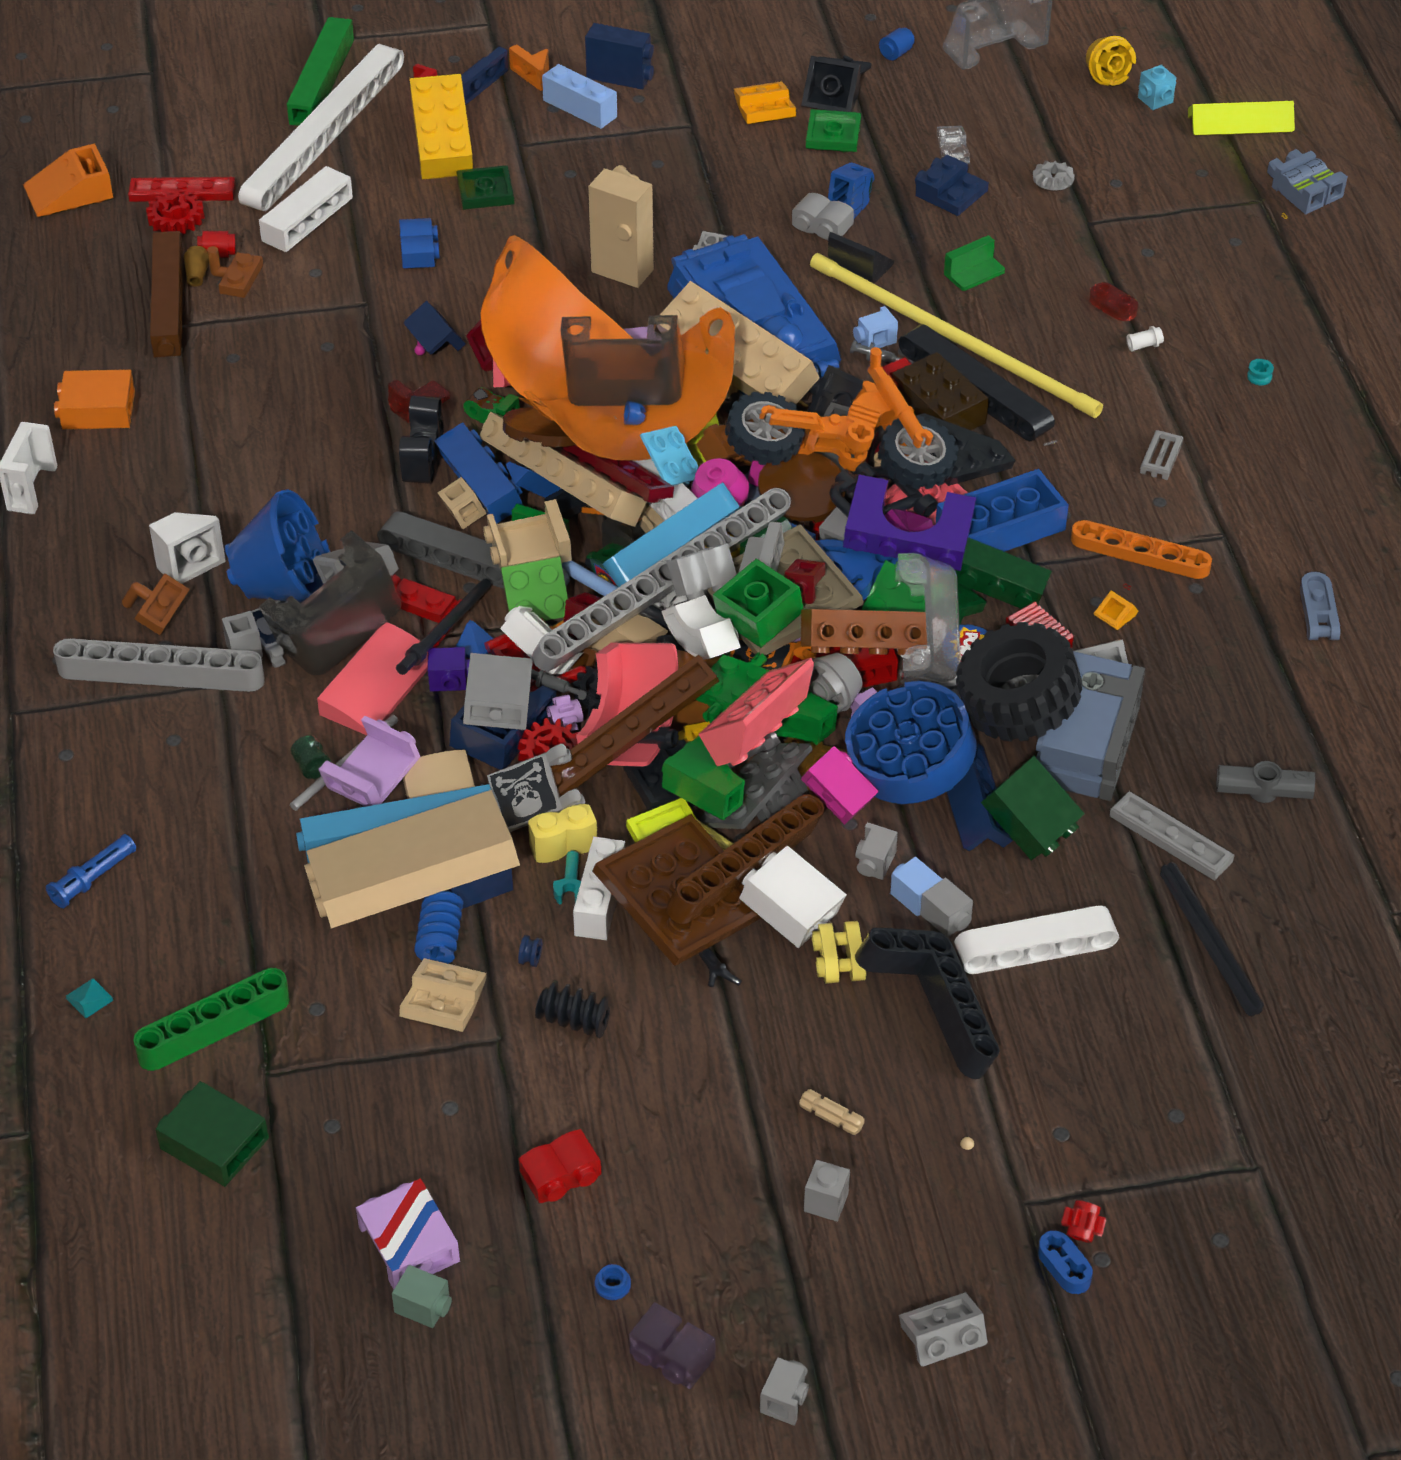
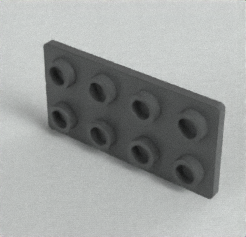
M793 742L780 743L769 752L766 748L758 752L748 764L741 768L738 774L740 778L745 780L743 805L725 820H721L705 811L699 821L710 828L744 829L756 815L762 824L798 797L810 794L806 784L801 780L802 777L797 767L810 754L813 748L809 743Z

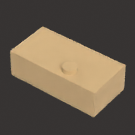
M604 168L588 186L591 272L639 288L654 270L652 184Z

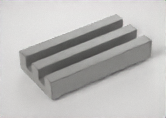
M1156 430L1141 464L1140 473L1146 474L1147 471H1150L1152 477L1162 474V479L1168 480L1181 449L1183 437ZM1160 438L1165 439L1155 464H1151L1150 462ZM1171 441L1175 442L1165 467L1161 465Z

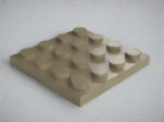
M801 524L783 533L784 547L777 569L779 574L784 576L785 571L796 559L825 563V575L815 585V601L813 604L803 603L804 609L853 610L863 605L862 595ZM744 553L733 558L737 574L739 573ZM712 587L705 589L704 593L715 605L713 599L715 592H713ZM801 615L762 648L738 633V635L754 655L760 652V655L762 653L767 655L801 637Z

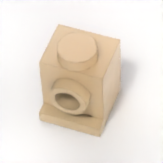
M462 477L438 492L444 505L462 529L487 514L476 494Z

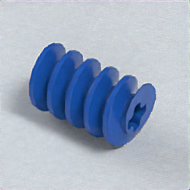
M442 891L423 899L414 949L420 960L426 958L449 964L455 959L454 952L457 949L456 941L459 936L458 930L460 929L461 910L463 909V900L455 893Z

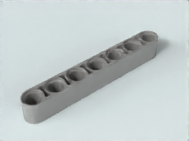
M63 639L53 647L58 673L65 679L247 692L256 691L265 683L262 658L254 651L84 639Z

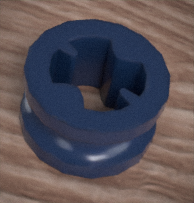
M524 935L519 948V964L524 965L526 962H529L532 967H537L542 952V938L537 937L535 940H531L529 935Z

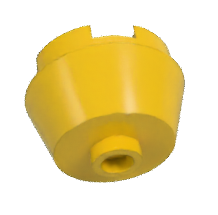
M1104 37L1095 40L1089 46L1086 53V64L1091 76L1097 83L1115 86L1129 78L1127 75L1132 68V64H1136V54L1130 43L1123 37Z

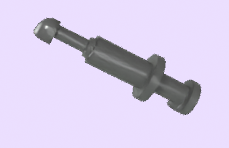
M853 340L850 353L856 351L866 354V360L870 361V350L874 347L875 343L871 342L870 347L858 344L857 340ZM882 350L881 361L892 363L902 359L898 358L895 353Z
M532 669L531 679L536 681L537 688L544 685L562 693L569 691L579 695L578 699L584 700L587 697L585 690L571 687L568 681L550 675L549 671L540 670L538 672Z

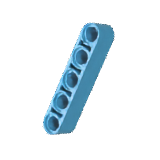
M722 482L622 549L602 565L615 584L620 587L733 514L740 506Z

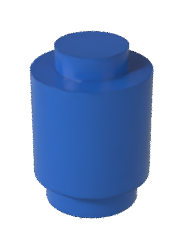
M897 28L880 40L879 49L881 54L888 60L897 59L912 48L915 41L914 35L907 28Z

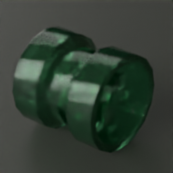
M306 735L301 737L291 747V755L299 764V769L305 778L317 779L321 777L319 768L326 760L331 762L316 736Z

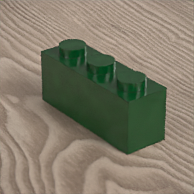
M968 538L961 571L955 570L951 581L1022 609L1033 602H1036L1037 605L1039 604L1052 571Z

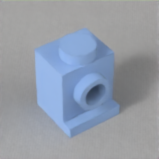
M886 306L880 307V312L858 318V326L853 328L854 338L858 343L870 347L871 342L875 343L874 347L878 348L897 343L898 321Z

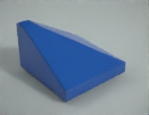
M469 620L456 647H465L467 658H470V653L489 654L485 648V642L494 638L474 621Z

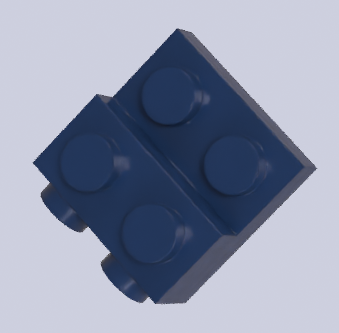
M946 154L942 159L935 158L927 171L920 170L915 178V196L959 216L988 191L989 182L967 173V163Z

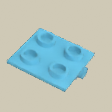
M677 426L640 434L663 480L673 486L682 483L688 486L689 482L694 480L698 464L692 457L685 443V438Z

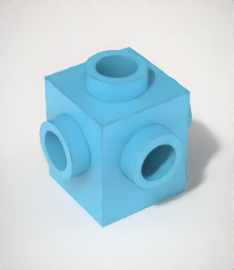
M1162 65L1141 72L1138 98L1152 110L1173 103L1177 77Z

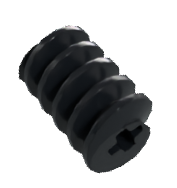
M553 980L549 988H544L538 998L535 1018L542 1019L545 1016L546 1021L549 1023H554L558 1019L559 1026L566 1027L570 1024L571 1029L574 1031H579L583 1027L584 1034L591 1035L595 1032L596 1037L600 1039L606 1030L610 1016L608 996L604 995L598 1004L596 1003L595 992H591L585 1000L583 999L582 988H578L573 996L571 995L570 984H566L560 992L558 991V981Z

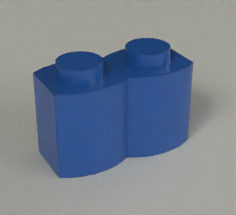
M431 218L399 219L403 268L435 267L434 259H440L439 242L433 243L438 241L437 225H432Z

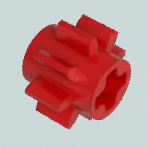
M1075 1200L1073 1208L1065 1207L1061 1225L1068 1227L1066 1235L1086 1243H1092L1094 1235L1102 1237L1106 1218L1099 1216L1101 1207L1080 1200Z

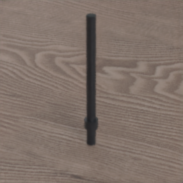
M482 579L418 644H413L406 651L405 657L397 664V672L405 675L413 666L419 665L427 657V652L491 588V582L488 579Z

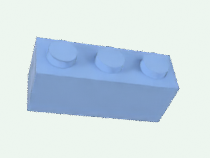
M557 64L542 75L543 101L600 129L617 117L616 91L560 64Z

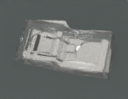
M963 126L937 127L941 157L943 158L948 154L970 164V153L966 146V133Z

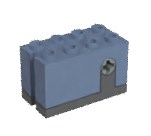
M1074 652L1082 680L1081 699L1077 707H1073L1074 712L1068 720L1063 719L1060 727L1056 730L1050 729L1046 731V735L1038 738L1036 751L1039 752L1036 758L1065 791L1094 798L1099 796V799L1112 801L1140 709L1145 668L1135 665L1132 667L1131 664Z

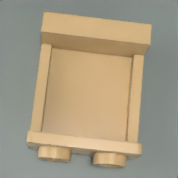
M556 499L545 501V514L496 524L493 514L487 515L488 526H484L483 531L486 543H492L493 546L490 547L493 565L499 564V567L557 556H560L561 563L572 561L570 538Z

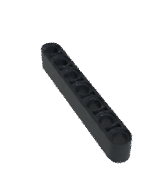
M921 324L899 338L898 345L901 352L913 362L938 352L988 397L987 414L1023 439L1033 441L1054 427L1055 419L1045 406L928 326Z

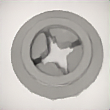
M1055 160L1050 163L1045 161L1043 164H1037L1036 169L1033 170L1034 182L1047 190H1063L1070 187L1074 182L1075 174H1073V168L1067 167L1066 162L1057 163Z

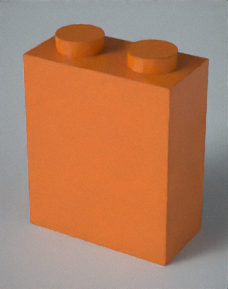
M131 370L64 371L62 382H58L57 385L59 401L54 403L55 417L60 418L62 429L130 428L135 395Z

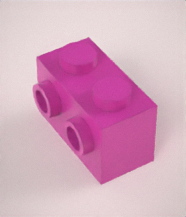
M835 746L810 767L801 778L844 825L879 792L854 767L851 758L845 752L839 751Z

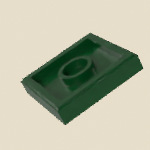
M508 165L456 171L463 210L515 204Z

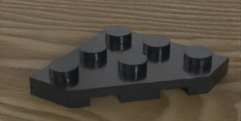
M925 413L916 415V417H925V420L930 421V419L937 421V425L945 426L949 430V435H953L956 440L955 445H958V457L950 477L944 481L948 486L1012 469L1016 460L1000 441Z

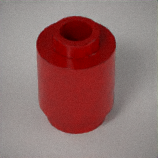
M202 231V236H197V246H201L206 250L211 246H215L218 248L219 258H229V255H235L236 253L235 234H228V231Z

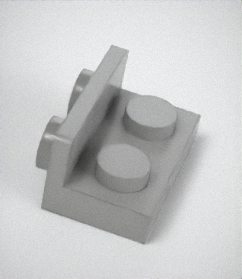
M966 1292L899 1315L901 1328L914 1343L917 1361L921 1366L986 1345L988 1342L984 1315Z

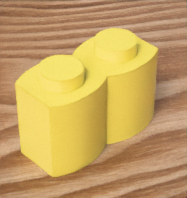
M587 804L573 805L559 813H542L528 821L530 848L538 863L559 860L569 851H576L579 854L587 853L590 851L593 836L597 837V821L590 805Z

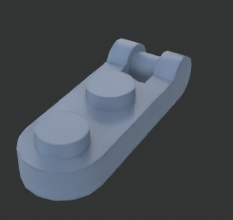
M1309 572L1302 577L1300 585L1301 600L1307 626V639L1318 640L1319 637H1328L1329 640H1339L1340 623L1330 578L1320 572ZM1318 623H1327V625H1319Z

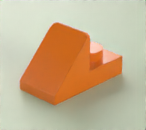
M517 44L510 47V69L542 91V75L549 71L548 49L531 55Z

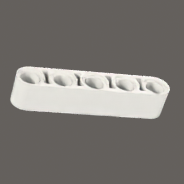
M1093 906L967 930L959 934L954 943L964 971L969 974H979L1110 948L1118 941L1119 934L1109 910L1105 906Z

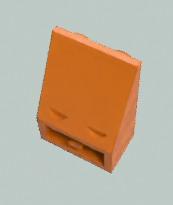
M95 143L68 150L23 184L37 217L48 216L56 212L76 209L80 206L100 203L113 198L109 172Z

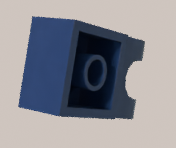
M542 685L534 692L529 693L526 729L531 730L533 722H537L542 726L544 718H548L547 707L554 705L552 698L557 697V691ZM464 706L451 719L449 746L457 750H466L467 755L499 770L505 769L521 751L517 748L524 730L463 724Z

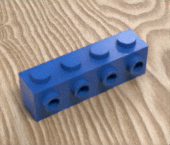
M462 422L434 440L445 462L458 478L462 477L473 490L487 515L493 514L496 524L510 516L516 504L523 505L519 497L523 493L521 488L515 485L512 479L508 480L509 474L501 462L497 464L494 462L496 458L487 445L485 447L481 446L483 442L474 429L469 431Z

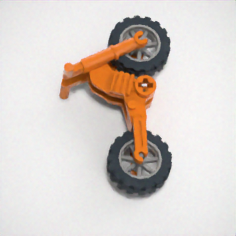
M873 347L870 350V365L867 369L875 383L870 381L863 382L862 389L849 407L847 416L832 414L829 417H820L814 412L797 411V406L793 402L788 403L785 401L786 398L781 395L776 397L771 392H764V394L752 392L750 396L745 394L740 397L739 402L735 401L733 403L725 428V435H728L727 441L729 445H733L734 451L738 455H744L745 459L750 462L754 460L758 461L760 465H766V463L778 465L780 461L787 462L791 460L792 455L829 452L839 456L838 462L844 469L855 471L867 458V450L870 448L874 438V431L877 427L882 426L885 432L878 451L881 467L883 470L886 469L888 471L887 475L889 477L898 479V483L904 486L906 484L912 485V488L920 489V487L930 489L935 484L937 486L943 484L945 479L950 477L958 457V445H955L956 440L953 435H949V430L945 426L937 425L938 422L933 419L929 421L925 420L923 416H915L913 408L908 405L892 378L882 368V350L878 347ZM779 429H783V431L785 432V434L782 433V432H780V431H778V430H779Z

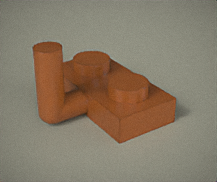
M215 246L209 247L207 252L211 274L223 277L218 285L219 293L245 298L263 267L262 256L237 252L230 266L223 267L220 265L218 248Z
M164 573L153 591L139 582L132 583L122 599V605L126 608H131L138 596L144 599L146 602L134 619L158 635H161L190 589Z

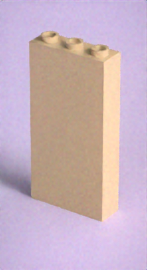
M492 790L307 850L310 863L304 865L320 917L327 916L331 928L520 866L513 839Z

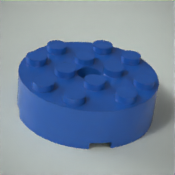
M925 681L904 682L905 687L887 691V688L862 703L851 717L845 733L847 753L854 767L879 791L874 797L897 804L927 801L953 789L970 769L976 755V736L964 703L953 691L942 685Z

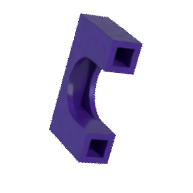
M864 475L858 476L845 526L844 548L961 571L976 497L947 492L939 521L927 530L909 532L898 529L890 524L883 514L888 480Z

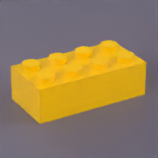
M461 74L410 78L411 102L421 178L457 176L456 171L473 169L472 149Z

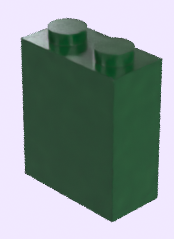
M1035 756L1020 766L980 802L1031 861L1041 853L1044 857H1047L1057 849L1060 844L1056 840L1061 836L1066 839L1079 828L1076 822L1085 814Z
M201 1081L182 1096L180 1103L170 1114H166L161 1118L156 1128L161 1150L224 1187L227 1186L269 1139L266 1119Z

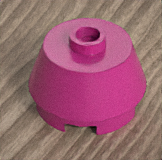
M716 458L704 462L697 469L691 486V492L699 498L723 482L740 506L744 501H747L749 483L745 475L731 461Z

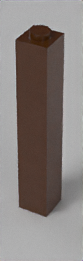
M180 231L153 233L150 338L154 357L182 355L183 248Z

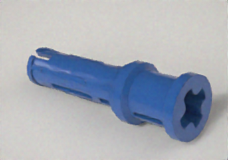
M123 834L82 866H72L60 880L46 885L48 896L53 903L64 909L69 905V900L80 892L86 893L92 886V881L111 869L129 854L135 852L136 845L128 835Z

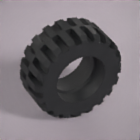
M1017 622L1015 626L1006 624L1002 625L1001 629L997 631L990 630L984 634V638L981 640L977 638L971 644V650L965 651L960 659L961 662L957 666L956 684L970 721H972L973 726L978 731L984 732L985 735L995 739L999 736L1003 741L1012 742L1013 739L1028 741L1029 737L1036 735L1038 738L1046 735V731L1050 729L1056 730L1060 727L1063 719L1068 720L1074 712L1073 707H1077L1081 699L1082 680L1070 643L1058 631L1050 627L1046 630V627L1042 624L1034 623L1032 626L1027 622ZM1023 675H1039L1024 686L1012 689L1000 688L1013 678Z

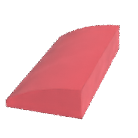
M384 621L317 698L319 715L367 735L361 719L367 716L376 721L378 719L385 721L428 671V652L427 657L419 665L413 666L405 675L399 674L396 670L397 664L405 657L406 651L413 644H418L420 640L401 628Z

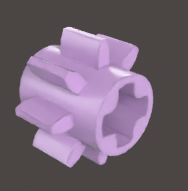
M569 695L552 698L554 705L547 707L550 724L555 725L556 720L561 719L562 727L565 728L568 724H572L571 732L578 730L576 723L583 721V712L578 699L570 700Z

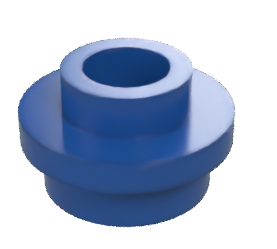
M607 1265L595 1277L597 1293L607 1300L621 1299L628 1294L631 1288V1278L628 1272L619 1265ZM611 1282H615L619 1285L609 1286L608 1284Z

